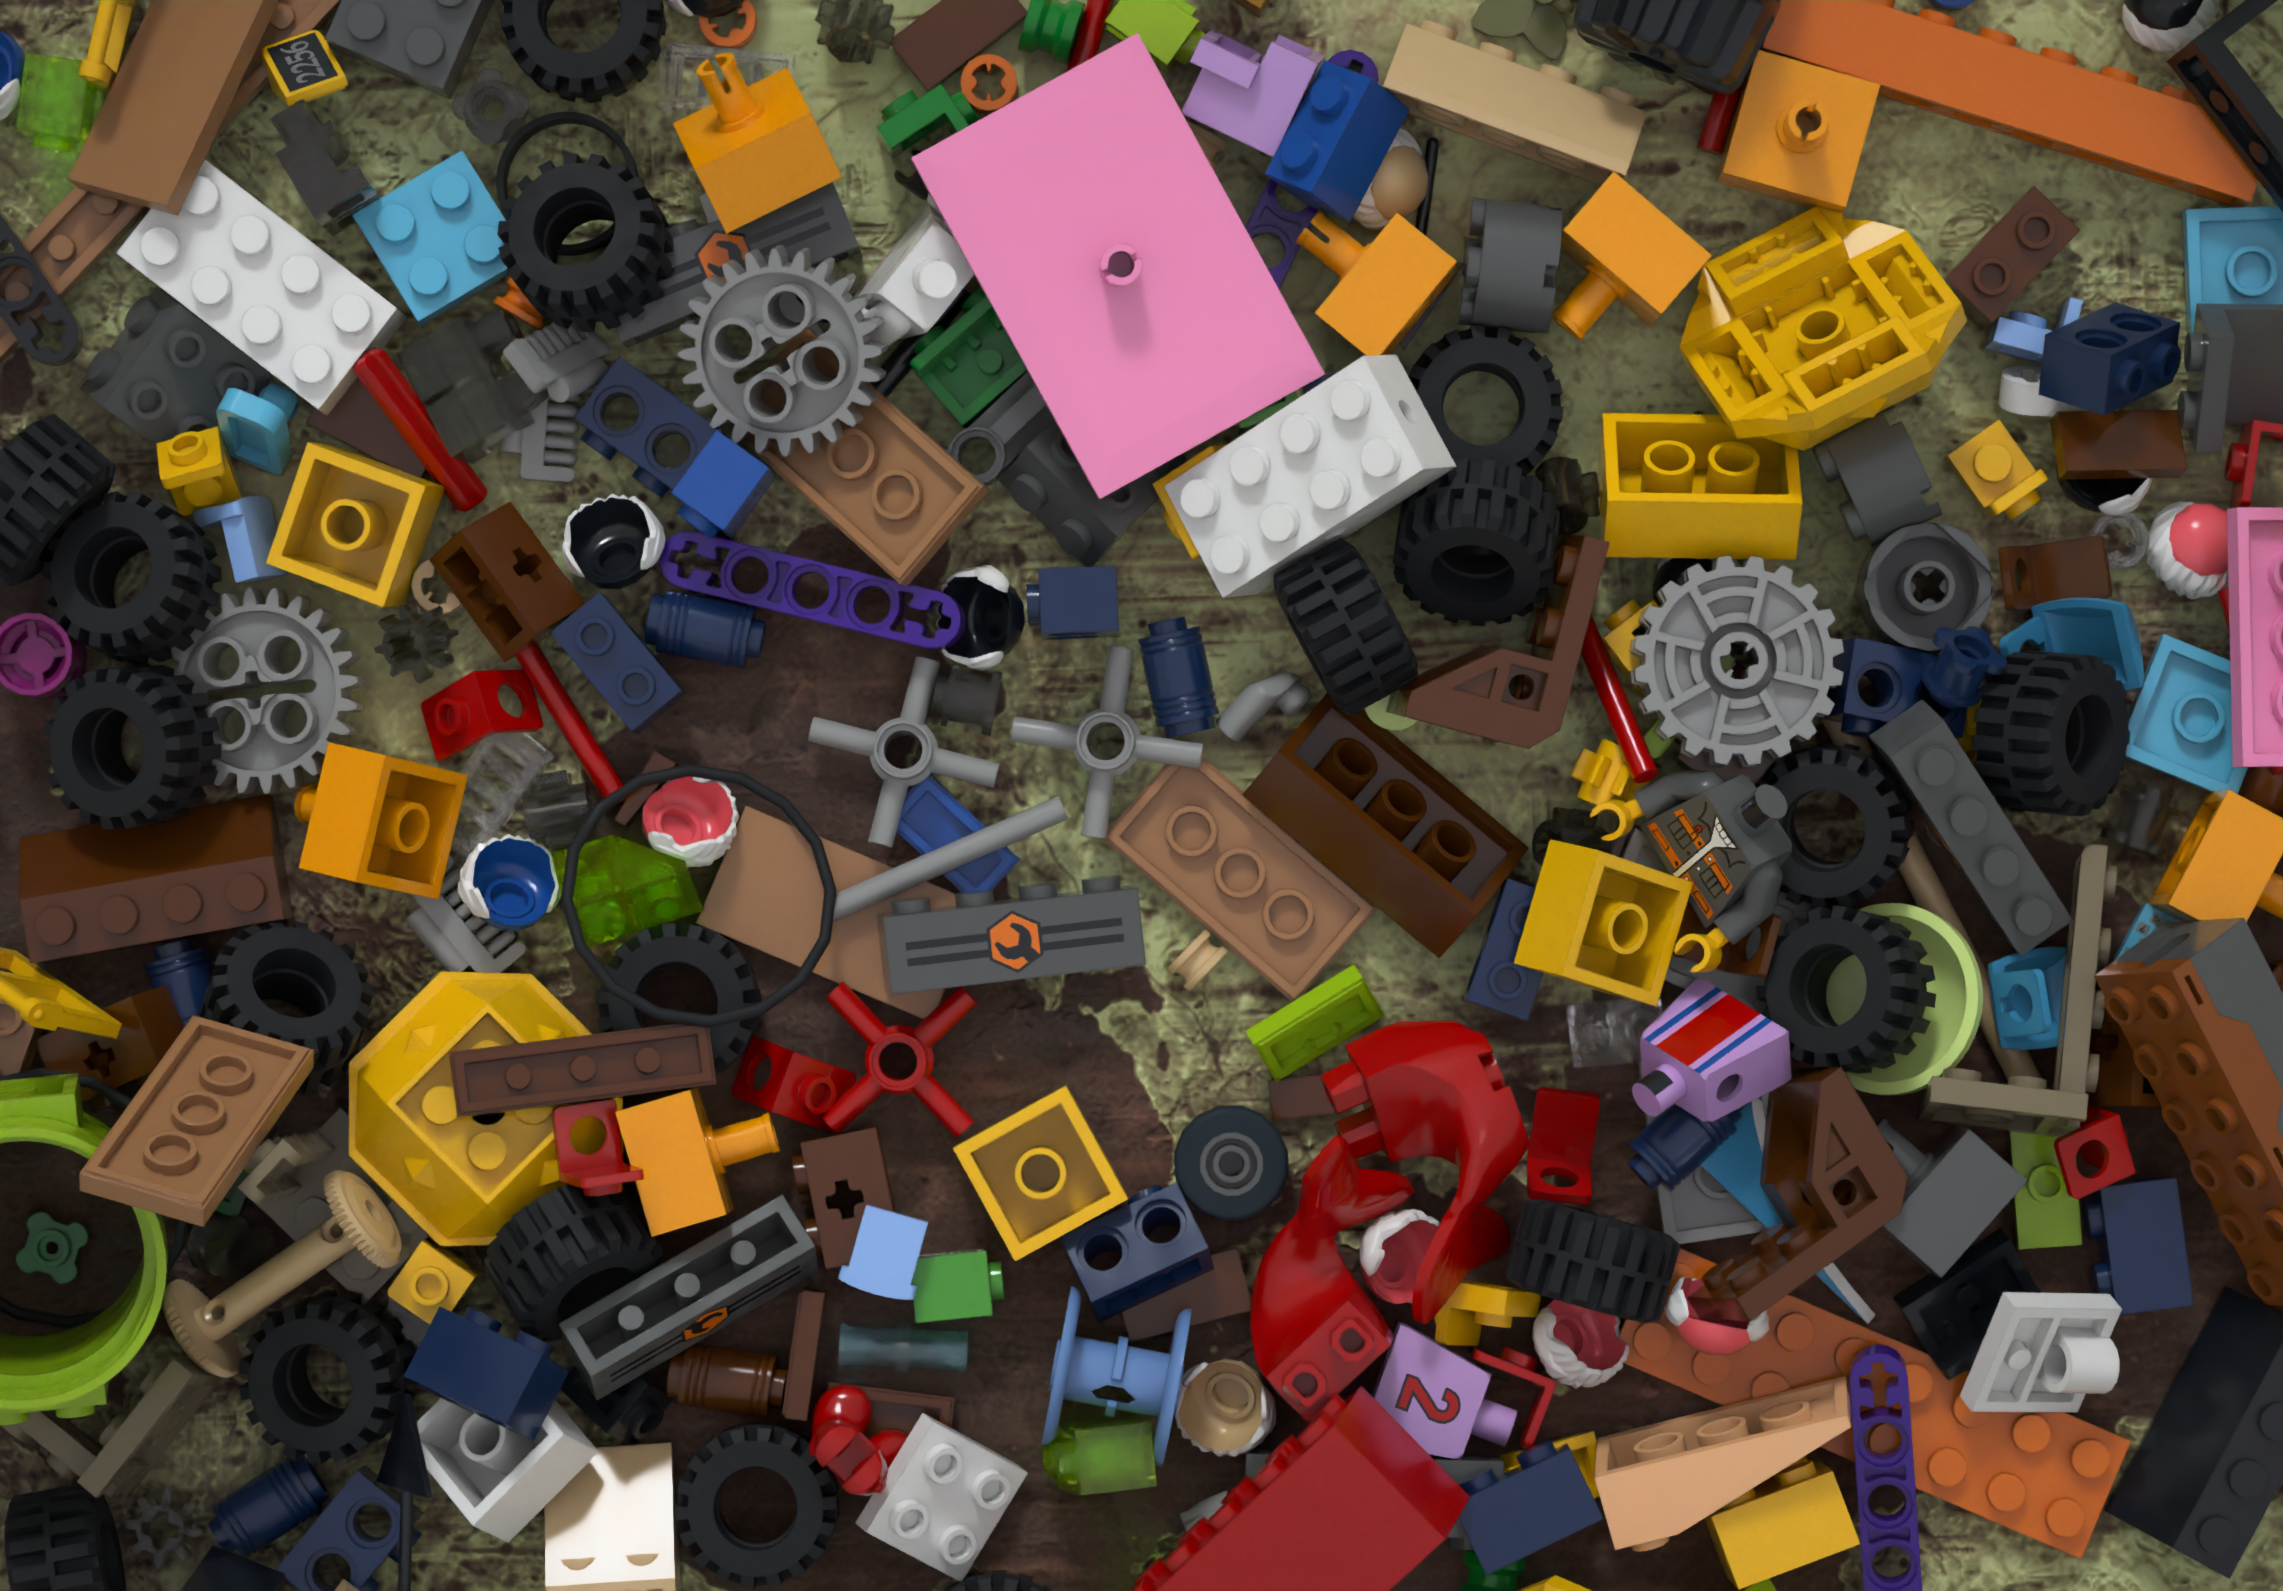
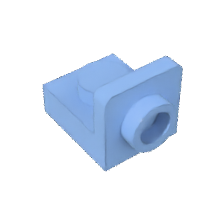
M2070 297L2062 303L2054 330L2082 318L2079 315L2083 300ZM2010 311L2008 319L1999 316L1990 324L1984 349L2042 364L2045 334L2052 331L2046 329L2047 320L2042 317L2025 312Z

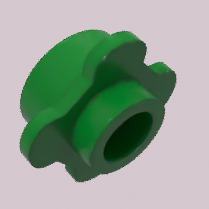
M47 1212L33 1214L27 1221V1228L30 1233L25 1248L19 1250L16 1255L18 1267L25 1273L40 1271L52 1275L54 1281L59 1284L73 1281L78 1275L76 1262L81 1255L82 1247L89 1240L86 1227L79 1222L67 1224L54 1221ZM49 1242L57 1243L58 1251L55 1254H50L47 1251V1244Z

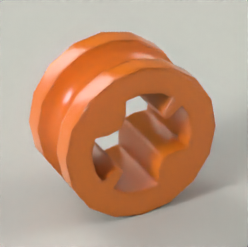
M744 0L739 7L741 9L737 11L740 19L746 17L745 26L742 30L732 28L728 37H721L716 34L719 31L717 23L710 24L711 18L699 16L701 31L710 45L723 51H735L742 49L752 41L757 31L758 20L753 5L749 0Z
M993 54L979 55L969 61L962 71L960 80L962 94L976 112L989 115L1015 100L1018 89L1016 73L1011 64L1001 56ZM987 68L988 75H991L992 68L1004 74L1000 81L1004 94L991 101L990 94H987L986 101L974 95L978 88L974 75Z
M509 275L505 281L508 285V292L502 297L496 296L493 304L535 330H542L546 326L543 322V316L532 306Z

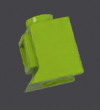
M1119 0L1105 20V23L1108 24L1105 30L1120 41L1138 33L1156 66L1166 74H1168L1176 61L1186 67L1200 39L1205 35V33L1198 29L1199 20L1195 18L1197 9L1185 0Z

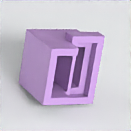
M1212 29L1200 39L1190 60L1191 63L1202 67L1182 109V114L1274 157L1325 56L1280 34L1275 42L1271 41L1266 54Z

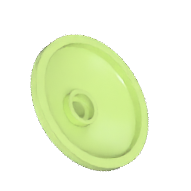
M1880 903L1858 910L1890 918V922L1902 924L1912 932L1909 937L1910 940L1921 942L1928 954L1920 960V963L1933 966L1936 979L1926 983L1927 992L1936 994L1935 1008L1925 1006L1922 1018L1931 1021L1926 1033H1913L1911 1039L1917 1046L1908 1055L1894 1053L1896 1064L1885 1069L1872 1067V1073L1858 1074L1848 1071L1844 1073L1854 1089L1876 1095L1896 1096L1925 1089L1932 1076L1943 1077L1944 1069L1955 1068L1963 1059L1979 1027L1983 1006V986L1979 967L1971 948L1962 935L1949 922L1935 913L1917 906L1903 903ZM1855 954L1838 964L1827 984V1007L1831 1017L1838 1026L1849 1021L1859 1011L1866 995L1867 979L1865 970Z

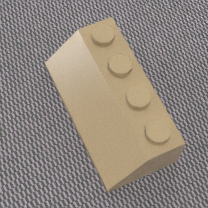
M1422 20L1419 28L1408 23L1406 24L1383 88L1410 109L1407 115L1599 186L1607 180L1613 171L1622 179L1625 178L1647 111L1634 107L1637 101L1634 96L1607 86H1601L1599 93L1575 85L1577 76L1552 65L1541 64L1539 72L1515 63L1516 53L1492 43L1481 42L1478 50L1456 42L1457 32L1436 22Z

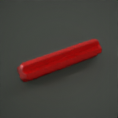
M373 348L365 352L353 365L354 373L435 482L445 488L444 494L453 506L463 512L476 507L486 498L488 494L487 488L387 353L380 348Z

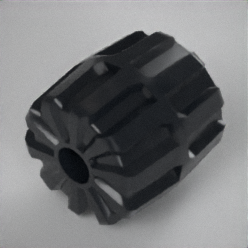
M1579 0L1574 14V27L1578 31V35L1586 43L1595 49L1606 51L1612 59L1627 67L1643 65L1652 69L1657 80L1671 85L1679 80L1698 93L1714 94L1718 92L1730 95L1740 87L1776 18L1782 0Z

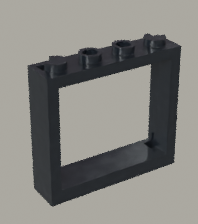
M2245 0L2167 60V63L2283 212V119L2224 44L2226 39L2278 0Z

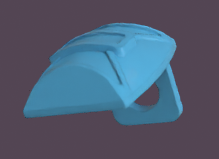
M2081 597L2040 603L2031 607L2033 618L2003 636L1999 643L2000 653L2005 658L2014 652L2019 653L2025 641L2030 645H2038L2039 651L2096 656L2102 658L2104 664H2110L2116 671V680L2122 681L2125 691L2144 686V667L2140 638L2132 611L2123 602Z
M2066 947L2034 948L2021 957L2017 953H2013L1988 964L1990 1002L2001 1049L2035 1050L2057 1046Z

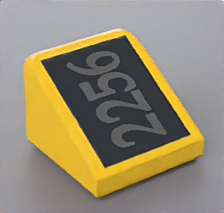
M310 30L267 45L261 49V57L272 92L290 107L343 90L345 86H348L344 72L324 36L318 30Z

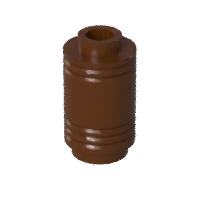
M695 1343L671 1358L667 1381V1396L678 1398V1404L683 1406L704 1407L708 1410L746 1416L753 1415L754 1417L761 1416L764 1419H768L772 1407L783 1408L788 1370L778 1369V1355L770 1356L769 1354Z

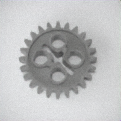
M778 245L771 249L768 264L758 248L753 249L745 254L746 270L736 260L731 259L722 265L723 274L727 282L714 275H711L702 282L711 299L696 296L689 301L688 306L701 318L700 320H691L680 325L679 330L694 338L695 344L678 351V357L695 361L697 369L687 374L682 380L684 384H702L705 391L697 397L693 405L695 408H699L713 403L718 410L713 416L710 426L714 429L728 420L735 424L731 441L737 444L749 433L755 434L756 453L761 454L769 448L773 439H777L781 455L788 456L795 451L797 438H799L806 451L811 453L820 447V432L830 442L834 443L844 436L839 420L852 427L863 420L854 402L870 406L877 400L878 396L865 385V382H875L885 377L886 371L870 362L871 358L887 351L888 344L870 340L869 333L881 326L884 321L883 318L877 317L864 318L861 310L873 299L871 293L853 298L849 290L854 284L856 275L851 273L838 281L833 279L831 276L835 259L832 257L824 260L815 269L811 267V252L809 248H803L798 251L792 263H789L784 245ZM783 291L792 292L803 301L805 316L802 322H793L782 314L779 307V299ZM821 319L829 321L830 328L828 331L792 352L787 358L779 360L746 382H739L737 380L736 374L739 370L770 352L778 344L786 342ZM730 324L739 325L750 334L752 349L749 355H741L730 347L727 340V331ZM816 347H826L835 353L839 361L837 377H827L818 371L813 361ZM764 379L778 382L784 388L786 405L783 410L774 409L763 400L761 385Z
M249 587L245 589L242 606L235 595L221 594L222 613L220 614L212 607H208L204 617L211 620L204 632L196 628L190 636L194 644L185 651L175 646L171 648L172 657L179 662L177 670H174V676L186 675L195 682L192 693H204L208 700L210 692L214 690L259 688L263 686L264 682L288 685L313 680L316 684V688L312 692L270 694L262 696L261 701L233 698L212 703L209 700L211 704L205 711L208 718L217 717L220 728L219 731L213 732L214 744H222L221 758L213 759L211 765L213 768L217 766L216 770L218 771L214 785L228 787L237 776L238 793L253 794L259 781L264 794L278 795L282 777L290 789H301L304 786L302 769H305L312 776L320 777L323 766L320 757L326 754L328 742L337 744L335 740L338 735L357 736L358 731L346 722L345 719L347 713L365 711L364 704L350 699V690L365 685L366 679L348 675L347 668L356 663L361 658L359 652L340 651L338 648L350 634L347 629L335 628L329 631L325 630L332 616L329 610L319 608L308 616L310 598L297 595L288 605L286 590L272 588L265 602L260 589ZM294 639L300 647L301 660L292 672L286 673L280 665L279 655L283 645L289 640ZM233 646L239 656V668L230 679L226 680L220 674L218 661L221 653L226 648ZM300 703L305 709L307 721L303 731L293 737L286 729L285 715L290 707ZM239 710L245 721V730L239 740L231 743L225 736L224 722L232 711Z

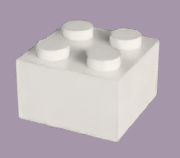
M441 1398L416 1422L426 1468L472 1526L508 1543L599 1453L556 1400L552 1404L534 1441Z

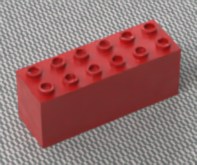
M1362 1386L1358 1387L1345 1401L1335 1393L1309 1419L1311 1423L1297 1438L1293 1434L1286 1438L1264 1461L1266 1465L1253 1479L1249 1476L1242 1479L1220 1502L1222 1506L1209 1520L1205 1516L1198 1520L1177 1542L1178 1547L1165 1561L1159 1557L1133 1583L1135 1587L1131 1591H1390L1446 1540L1470 1496Z

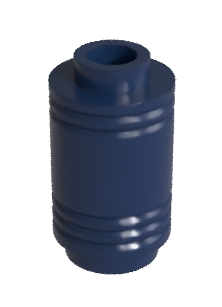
M667 590L666 595L653 594L646 622L644 644L656 646L655 651L657 653L673 654L677 657L681 656L683 658L744 669L748 657L760 658L766 621L755 619L756 606L748 607L745 604L740 605L735 602L699 595L691 596L688 593L683 594L682 592L676 593L673 590Z
M1185 616L1147 624L1150 637L1138 639V643L1141 646L1140 652L1142 653L1141 657L1150 699L1153 702L1152 708L1155 710L1156 726H1163L1165 738L1215 728L1213 715L1219 714L1216 706V699L1214 698L1215 693L1212 690L1213 684L1204 643L1202 642L1203 638L1200 634V626L1187 628Z
M189 937L152 948L156 961L144 964L147 970V977L150 978L151 989L167 985L184 1027L193 1015L199 1017L200 1007L213 971L209 955L206 953V946L193 949Z
M1673 1104L1643 1129L1640 1135L1634 1138V1141L1627 1144L1634 1155L1627 1162V1165L1652 1191L1661 1184L1672 1192L1681 1183V1180H1685L1718 1149V1146H1721L1724 1141L1729 1139L1730 1135L1737 1131L1734 1124L1742 1118V1115L1736 1109L1713 1122H1704L1678 1105Z
M305 1455L295 1460L287 1456L282 1462L276 1463L269 1470H265L227 1494L226 1497L221 1498L219 1502L213 1503L212 1508L216 1517L208 1522V1526L222 1549L229 1552L237 1549L244 1558H248L251 1553H256L258 1549L264 1548L300 1525L301 1522H305L307 1518H311L314 1514L322 1511L321 1503L329 1499L330 1495L311 1463H308Z

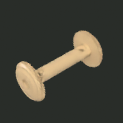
M334 1170L328 1173L323 1180V1189L326 1192L324 1194L327 1197V1202L330 1204L329 1207L332 1210L333 1216L213 1299L209 1300L203 1291L200 1292L198 1287L195 1288L193 1284H190L189 1281L186 1282L184 1279L173 1280L166 1286L163 1297L165 1318L177 1342L193 1362L207 1373L215 1376L230 1378L237 1374L242 1357L240 1356L241 1352L238 1349L239 1346L236 1343L237 1340L233 1337L234 1333L232 1331L355 1247H357L358 1251H361L363 1256L367 1257L368 1261L371 1260L377 1267L389 1269L399 1262L402 1244L398 1228L382 1200L365 1181L353 1173L342 1170Z

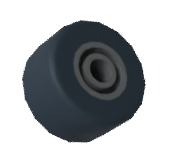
M1241 1105L1217 1106L1198 1114L1182 1131L1174 1151L1175 1177L1183 1196L1200 1213L1220 1221L1246 1220L1264 1212L1280 1196L1288 1176V1150L1279 1130L1262 1113Z

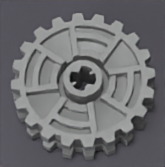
M1731 556L1718 557L1715 561L1711 562L1709 572H1706L1699 563L1682 572V586L1670 580L1656 593L1661 603L1660 607L1648 606L1640 615L1638 622L1646 628V632L1644 635L1636 636L1631 640L1629 652L1640 657V666L1629 672L1630 684L1643 687L1645 697L1637 703L1641 714L1654 713L1660 721L1654 733L1662 741L1673 735L1681 741L1679 753L1691 759L1702 751L1708 753L1709 766L1722 768L1724 765L1729 764L1731 757H1737L1741 768L1761 764L1762 752H1766L1772 760L1790 753L1791 746L1789 740L1791 738L1799 743L1808 741L1817 732L1812 719L1814 717L1824 718V716L1830 715L1835 703L1826 695L1828 689L1842 685L1844 672L1833 667V657L1844 652L1842 639L1830 638L1827 628L1836 621L1831 609L1818 611L1813 604L1818 591L1810 583L1801 588L1791 583L1793 570L1781 565L1772 573L1765 571L1763 558L1754 556L1745 559L1741 567H1735ZM1731 645L1741 647L1738 654L1743 655L1747 652L1751 659V666L1741 671V679L1732 678L1733 669L1724 672L1720 664V659L1730 654Z

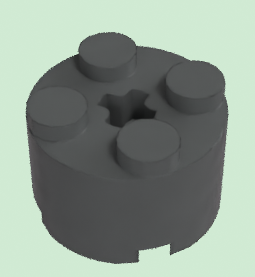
M1473 197L1469 235L1479 236V239L1466 237L1462 276H1465L1464 285L1473 286V288L1462 287L1458 325H1485V328L1490 329L1503 327L1517 332L1549 333L1556 288H1554L1556 268L1559 267L1561 250L1562 208Z
M1894 405L1812 448L1826 482L1830 483L1839 479L1847 495L1848 501L1839 504V510L1853 540L1856 541L1866 536L1871 547L1881 543L1889 535L1903 527L1925 523L1942 515L1938 502L1927 507L1924 503L1922 494L1929 492L1932 486L1902 421L1889 426L1885 415L1894 411Z
M1918 523V525L1903 527L1895 531L1870 550L1858 573L1855 598L1865 624L1883 643L1934 653L1941 651L1932 640L1939 627H1947L1952 630H1966L1969 626L1978 628L1981 626L1991 606V569L1988 558L1982 548L1962 530L1951 525ZM1931 575L1936 581L1931 591L1937 599L1935 602L1929 598L1918 602L1912 595L1917 587L1911 579L1913 576L1921 579Z

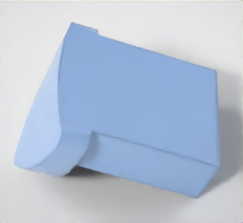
M247 496L193 512L194 521L202 530L218 526L223 527L236 583L267 581L287 575V571L266 564L277 532L270 498Z
M867 1204L849 1266H841L838 1279L852 1287L875 1295L893 1299L914 1300L917 1286L912 1284L929 1221Z

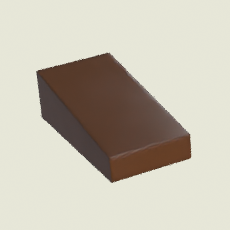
M654 751L641 774L678 767L679 764ZM665 782L642 786L629 795L614 820L629 827L643 810V806L649 796L658 791Z
M1321 1074L1284 1078L1278 1082L1268 1080L1272 1120L1334 1114L1335 1111L1330 1105L1320 1079Z

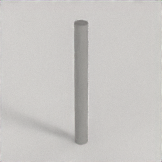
M1059 796L837 892L833 921L835 922L1068 820Z

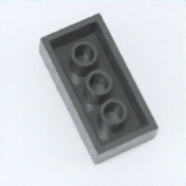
M341 0L325 40L337 52L451 100L494 0Z

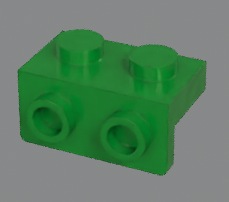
M940 84L919 99L911 90L886 106L881 111L883 115L881 118L884 122L877 126L878 139L890 157L894 159L944 124L953 135L977 122L979 118L960 91L949 96L942 84Z
M981 287L963 303L961 309L965 314L947 330L942 325H938L918 341L913 348L917 356L909 363L914 373L964 429L976 421L1027 372Z

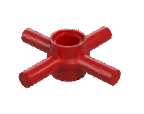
M844 981L825 997L828 1003L868 1044L865 1053L867 1073L842 1095L827 1112L821 1115L822 1119L837 1134L842 1132L884 1091L892 1094L913 1092L955 1138L974 1122L973 1118L931 1075L934 1067V1051L932 1046L978 1004L966 988L961 986L954 990L915 1028L907 1025L886 1027ZM901 1042L914 1050L917 1057V1066L912 1074L899 1077L886 1070L882 1061V1054L887 1045Z

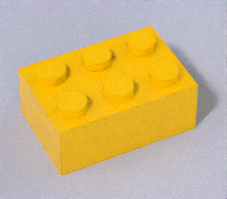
M1602 413L1598 484L1602 540L1610 542L1606 557L1716 559L1718 557L1731 556L1732 559H1748L1750 556L1763 558V560H1796L1803 504L1798 449L1762 437L1737 439L1721 415Z

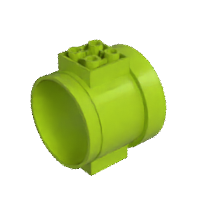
M79 1073L0 1081V1144L17 1141L42 1142L63 1147L90 1159L112 1129L110 1125L100 1118L83 1110ZM132 1206L141 1229L144 1254L138 1270L125 1291L100 1315L74 1329L57 1334L27 1337L0 1333V1425L22 1423L29 1420V1412L55 1410L56 1417L58 1418L84 1417L96 1412L95 1405L107 1404L110 1379L118 1374L143 1346L154 1327L161 1309L168 1263L167 1237L161 1214Z

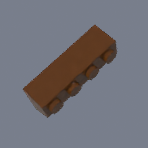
M1328 693L1325 694L1242 794L1268 818L1278 824L1316 858L1320 859L1438 958L1447 951L1479 915L1529 849L1527 845L1392 733L1373 723L1363 709L1349 716L1334 704Z
M265 794L188 808V814L179 819L167 820L164 823L115 830L104 829L101 827V824L20 838L19 902L30 964L55 962L187 937L247 928L253 925H264L269 921L294 919L273 795Z

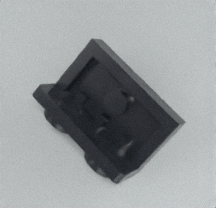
M1999 1228L1968 1248L1942 1278L1929 1273L1895 1295L1893 1299L1923 1351L1930 1356L1947 1380H1951L1964 1371L1971 1370L2003 1292H2042L2034 1283L2011 1240Z

